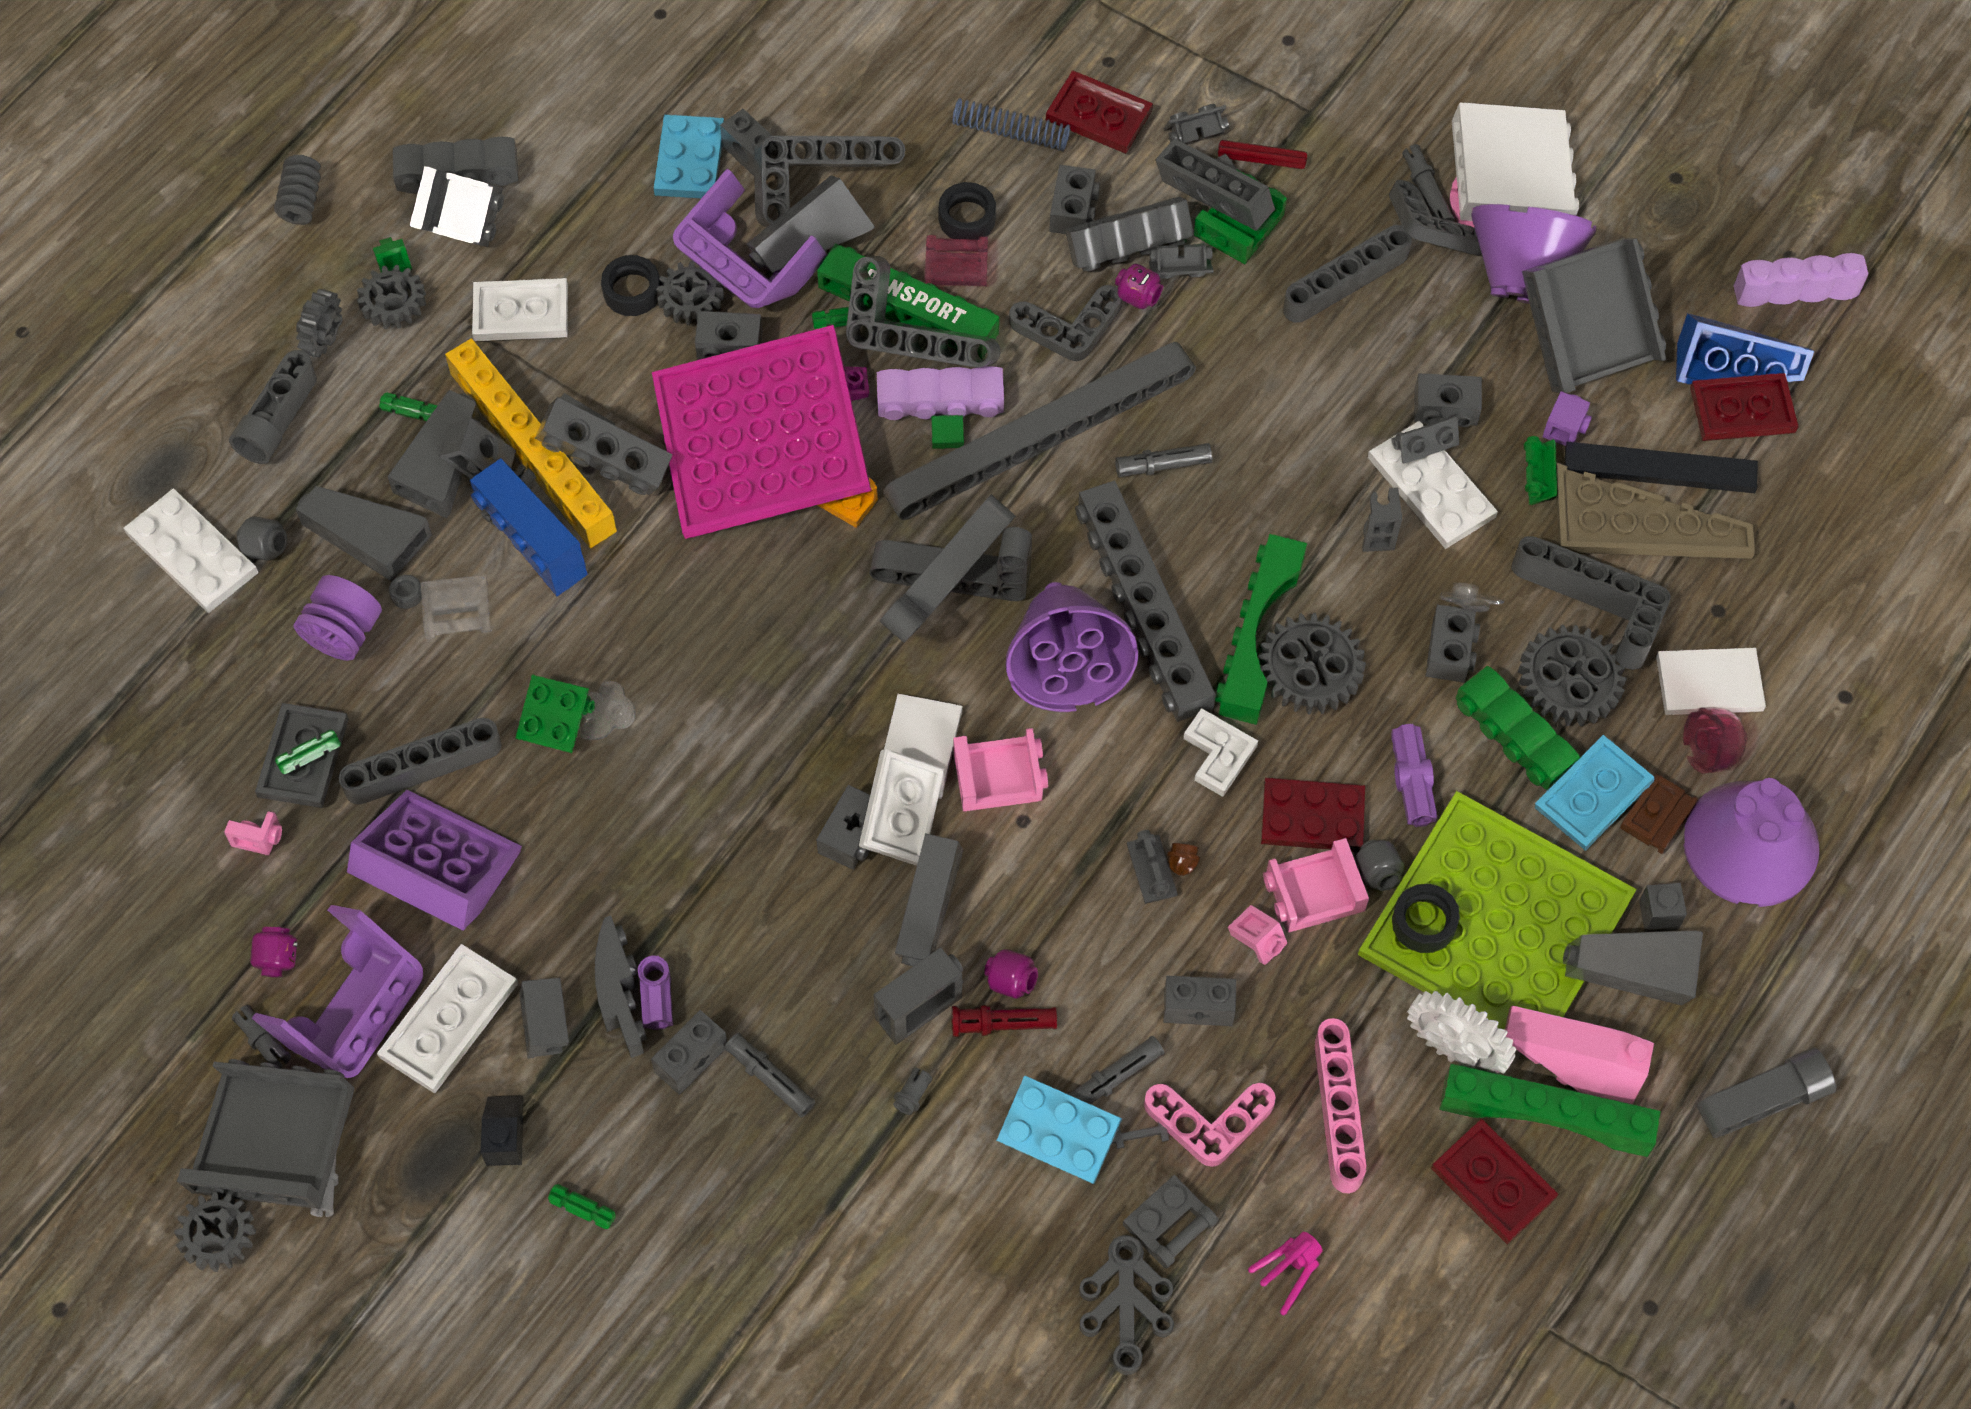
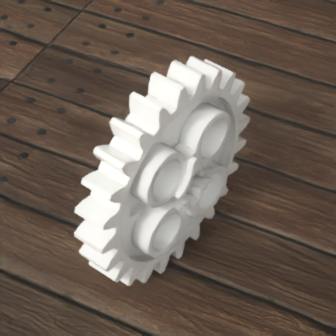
M1425 991L1423 995L1418 994L1407 1011L1409 1013L1407 1019L1412 1022L1410 1027L1418 1030L1416 1035L1426 1039L1427 1042L1425 1044L1427 1046L1435 1047L1438 1055L1445 1054L1448 1056V1061L1450 1062L1455 1060L1460 1066L1480 1069L1495 1074L1500 1072L1504 1074L1516 1056L1514 1053L1517 1049L1512 1046L1514 1041L1505 1037L1508 1033L1506 1030L1497 1028L1499 1022L1486 1018L1488 1014L1486 1012L1479 1013L1476 1011L1474 1004L1465 1005L1460 997L1454 1000L1448 993H1445L1442 997L1437 991H1434L1433 994Z

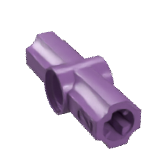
M1414 724L1401 725L1396 729H1392L1391 733L1396 759L1394 767L1396 787L1399 792H1402L1407 824L1414 827H1423L1436 822L1437 819L1432 792L1434 784L1433 768L1430 759H1426L1421 728Z

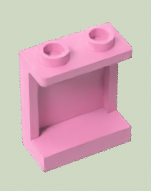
M1033 728L1026 729L1024 737L968 744L967 736L953 738V753L963 812L1042 801L1043 789L1048 788L1046 768L1040 769L1038 759L1043 758L1042 744L1040 738L1034 739Z
M1346 838L1334 841L1332 849L1281 864H1278L1276 859L1269 860L1267 871L1263 873L1266 889L1269 893H1274L1277 903H1274L1277 919L1280 923H1285L1288 933L1365 912L1369 897Z

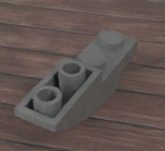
M610 915L604 918L599 932L595 956V985L598 1003L607 1032L621 1028L632 1058L644 1054L641 1041L647 1040L641 1020L634 1022L630 1012L636 1009L630 990L636 988L633 976L638 974V970L633 956H625L622 946L628 944L622 925L615 927Z

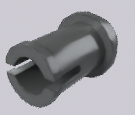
M919 1068L912 1069L902 1090L894 1095V1107L907 1115H911L913 1111L919 1109L920 1104L918 1102L928 1085L932 1082L931 1075L926 1071L922 1070L921 1074H918L920 1072Z

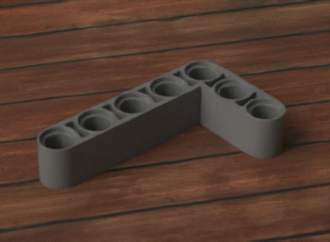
M770 136L761 139L754 147L755 215L757 221L764 227H768L774 222L767 215L769 205L776 207L778 218L790 209L789 166L886 167L902 161L906 151L905 145L897 137ZM767 143H771L776 148L774 159L769 158L765 152ZM797 143L803 145L806 150L804 159H800L795 153ZM826 144L832 145L835 149L833 159L828 158L825 154ZM856 144L861 145L864 149V157L862 159L857 158L854 154ZM885 144H888L893 149L891 160L886 158L883 153ZM768 174H772L777 179L775 190L770 189L766 184Z
M881 256L863 257L855 263L846 328V337L852 346L976 368L992 365L999 359L1001 354L998 342L990 337L885 320L890 279V265L888 261ZM870 263H873L877 269L874 278H871L868 274L867 268ZM866 294H869L873 300L870 310L864 304ZM862 325L868 328L869 337L867 340H864L860 335ZM891 330L898 334L896 346L889 339ZM921 334L928 340L926 350L921 349L918 343ZM951 339L958 346L956 355H952L948 350V343ZM980 344L984 345L988 351L985 361L978 356L977 350Z
M991 494L879 622L905 643L992 545L1016 515Z
M1019 527L1004 529L999 556L983 554L951 592L1007 601L1024 600L1031 571V533ZM891 540L878 541L875 544L869 574L872 578L881 582L912 586L944 548Z
M1526 536L1522 538L1512 561V571L1522 579L1629 620L1616 652V660L1627 669L1635 670L1641 668L1646 661L1671 599L1669 591L1661 585L1538 537Z

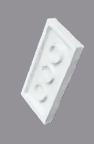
M1418 421L1401 432L1405 433L1421 428L1423 424ZM1392 438L1369 451L1368 459L1393 488L1398 487L1399 495L1445 549L1496 518L1498 511L1445 450L1404 464L1402 463L1401 450L1394 449L1391 441Z
M174 488L123 528L125 533L208 614L258 574L256 566Z
M461 944L377 1052L378 1057L435 1094L518 985L517 979Z

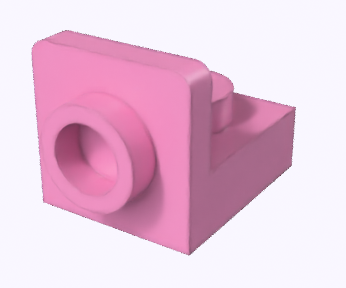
M268 811L261 828L250 821L244 820L238 823L229 820L224 833L231 847L270 855L273 845H277L281 839L282 826L276 814Z
M1252 905L1228 926L1231 936L1253 949L1259 962L1264 965L1277 956L1287 945V940L1280 923Z

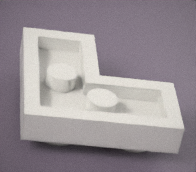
M1202 708L1185 731L1183 738L1209 753V756L1196 773L1194 781L1222 797L1228 791L1258 745V740Z

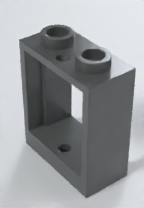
M940 947L873 994L875 1020L895 1045L962 999L963 980L961 972L963 967L953 954L948 956Z

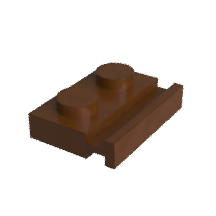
M1656 773L1654 782L1641 794L1623 820L1620 829L1644 844L1654 846L1658 849L1657 852L1662 854L1696 805L1698 798L1695 796L1693 798L1685 794V790Z

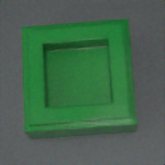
M963 415L931 416L933 449L960 448L964 446Z

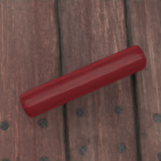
M1220 140L1218 147V157L1226 154L1229 159L1297 169H1305L1307 162V152L1228 140Z

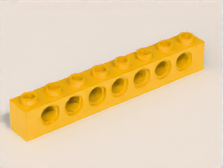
M471 338L447 352L445 356L451 376L463 391L476 401L480 412L500 437L505 440V443L516 450V457L526 466V469L529 468L536 475V482L591 549L616 533L613 512L565 453L550 451L542 446L541 441L535 439L541 423Z

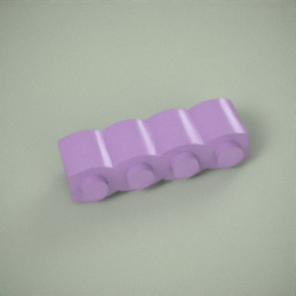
M1855 253L1841 254L1834 258L1822 255L1811 256L1804 260L1782 258L1773 263L1765 260H1752L1742 264L1734 284V290L1738 304L1747 307L1760 306L1767 302L1773 304H1790L1797 300L1819 302L1828 297L1836 300H1848L1860 294L1867 279L1868 270L1864 256Z
M985 366L973 369L952 367L942 370L920 368L910 371L900 369L877 372L878 416L889 420H898L909 415L920 419H930L931 416L940 414L946 416L963 415L964 417L972 413L983 417H993L1004 412L1003 368Z

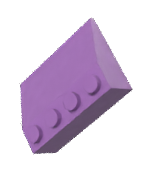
M406 790L351 842L347 873L464 931L482 912L521 852L522 846Z

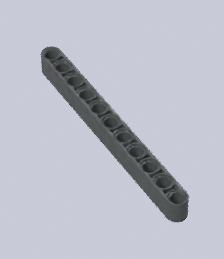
M1178 342L1169 343L893 480L885 487L883 494L899 519H910L1186 381L1194 374L1196 366Z

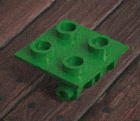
M532 675L515 739L572 753L582 715L592 713L595 709V701L591 700V697L588 696L589 689Z

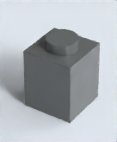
M1681 883L1647 885L1639 900L1645 932L1679 930L1687 915Z

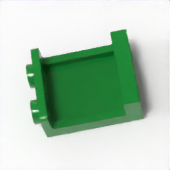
M1245 174V175L1249 176L1250 178L1256 180V178L1253 177L1252 175H1250V174ZM1269 187L1275 210L1257 231L1212 207L1208 212L1202 210L1195 219L1194 236L1245 265L1284 216L1287 198L1279 190Z

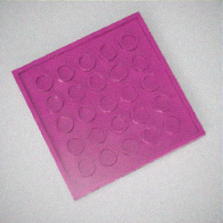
M834 325L652 372L666 450L673 454L669 466L682 533L685 539L872 491Z

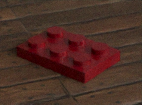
M1072 70L1047 110L1045 120L1049 119L1050 123L1056 121L1058 126L1063 123V128L1069 124L1070 131L1127 154L1151 114L1153 103Z
M1785 373L1692 381L1690 390L1702 441L1796 433L1799 427Z
M1265 778L1261 844L1331 850L1334 841L1346 838L1351 851L1359 852L1363 845L1365 786Z
M1482 1119L1431 1166V1169L1507 1245L1559 1195Z

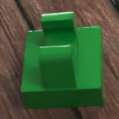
M391 237L379 240L380 246L372 248L380 273H382V266H386L388 271H393L395 265H399L400 272L407 268L412 270L402 239L393 241Z

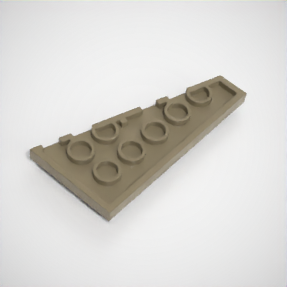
M1556 463L1558 545L1576 553L1752 559L1755 554L1753 524L1718 513L1710 515L1693 509V505L1683 502L1681 505L1664 500V496L1620 482L1614 484L1596 479L1595 474L1585 471L1584 474L1567 470L1568 466Z

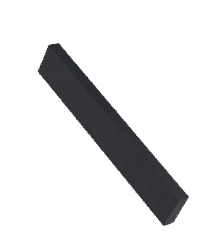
M1566 442L1564 465L1568 466L1567 470L1584 474L1585 471L1595 474V478L1755 493L1757 490V460Z

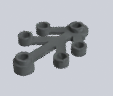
M1128 1235L1119 1236L1111 1242L1108 1249L1109 1260L1092 1277L1083 1279L1079 1288L1080 1296L1084 1300L1095 1301L1100 1296L1101 1286L1119 1271V1286L1092 1312H1088L1081 1317L1079 1327L1083 1335L1094 1337L1100 1332L1101 1324L1119 1307L1120 1345L1114 1351L1113 1365L1119 1373L1124 1375L1134 1374L1139 1370L1142 1363V1352L1134 1344V1307L1152 1324V1331L1156 1336L1167 1337L1172 1333L1174 1327L1173 1318L1169 1314L1162 1313L1134 1286L1133 1271L1152 1287V1297L1159 1302H1166L1171 1298L1173 1284L1169 1279L1158 1275L1143 1260L1144 1249L1142 1244L1136 1238ZM1127 1249L1131 1251L1133 1256L1128 1260L1122 1259L1119 1255L1121 1250ZM1087 1284H1093L1097 1291L1090 1295L1085 1293L1083 1288ZM1158 1285H1165L1168 1287L1169 1292L1166 1295H1160L1156 1292L1155 1288ZM1092 1319L1097 1323V1327L1094 1330H1088L1085 1328L1084 1322ZM1159 1320H1165L1169 1323L1170 1327L1162 1331L1157 1328L1156 1323ZM1129 1355L1133 1358L1134 1363L1131 1366H1124L1120 1361L1121 1357Z

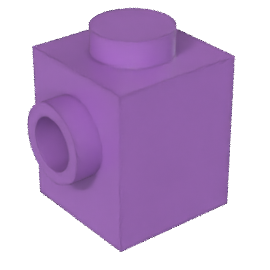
M1561 391L1547 421L1543 438L1554 439L1556 443L1564 446L1566 442H1575L1579 432L1582 434L1586 433L1592 419L1591 416L1587 415L1590 402L1583 400L1577 395H1569Z

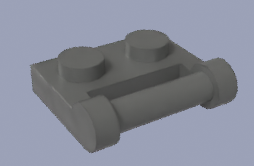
M1173 1175L1123 1221V1226L1134 1238L1139 1240L1142 1246L1160 1265L1167 1269L1175 1262L1174 1257L1204 1229H1211L1219 1219L1209 1207L1205 1206ZM1190 1211L1196 1216L1165 1247L1157 1242Z

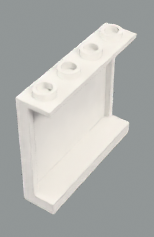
M1459 103L1452 119L1460 220L1472 221V208L1488 204L1510 205V210L1527 213L1528 207H1536L1577 215L1579 200L1574 196L1576 174L1572 172L1571 168L1573 148H1569L1568 141L1571 126L1570 123L1566 122L1565 110Z

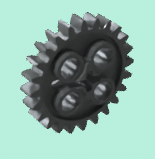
M1300 613L1296 623L1290 617H1287L1285 627L1279 623L1275 624V634L1268 632L1266 642L1261 644L1260 652L1262 654H1259L1258 660L1259 664L1262 665L1261 670L1268 682L1267 688L1273 687L1271 697L1276 698L1282 695V706L1287 705L1291 701L1294 703L1295 712L1300 709L1301 705L1306 706L1307 714H1311L1313 707L1316 706L1320 713L1324 714L1327 704L1332 709L1337 710L1338 699L1347 704L1350 697L1349 693L1356 695L1358 690L1357 684H1362L1364 677L1362 672L1365 670L1366 663L1362 661L1365 654L1364 650H1357L1360 640H1349L1352 629L1350 628L1342 632L1340 630L1342 622L1339 620L1332 626L1329 624L1330 617L1326 615L1322 622L1318 621L1316 613H1313L1311 620L1308 621ZM1320 641L1324 643L1325 646H1315L1312 642ZM1283 654H1293L1296 658L1287 659ZM1328 668H1337L1341 672L1332 673L1328 671ZM1307 680L1312 685L1304 686L1301 685L1298 681Z
M1561 625L1558 633L1551 627L1548 628L1545 636L1538 633L1534 642L1530 641L1528 643L1526 651L1523 652L1520 658L1522 663L1518 668V673L1522 674L1518 683L1519 685L1527 686L1523 696L1534 697L1530 706L1533 708L1541 705L1543 707L1541 716H1545L1549 712L1553 713L1554 723L1561 716L1565 717L1566 726H1570L1572 720L1576 719L1581 727L1587 718L1593 724L1597 722L1599 715L1606 718L1610 709L1614 710L1619 703L1618 699H1621L1625 691L1622 688L1627 681V678L1621 676L1625 667L1616 665L1618 663L1616 654H1610L1613 644L1610 643L1603 646L1601 644L1603 635L1593 639L1591 638V629L1589 628L1585 631L1584 635L1579 634L1577 625L1574 626L1572 632H1568L1566 627ZM1562 652L1569 653L1573 658L1563 655ZM1589 670L1597 672L1600 676L1591 674ZM1544 674L1552 676L1555 680L1547 679ZM1571 693L1580 695L1582 699L1575 698Z

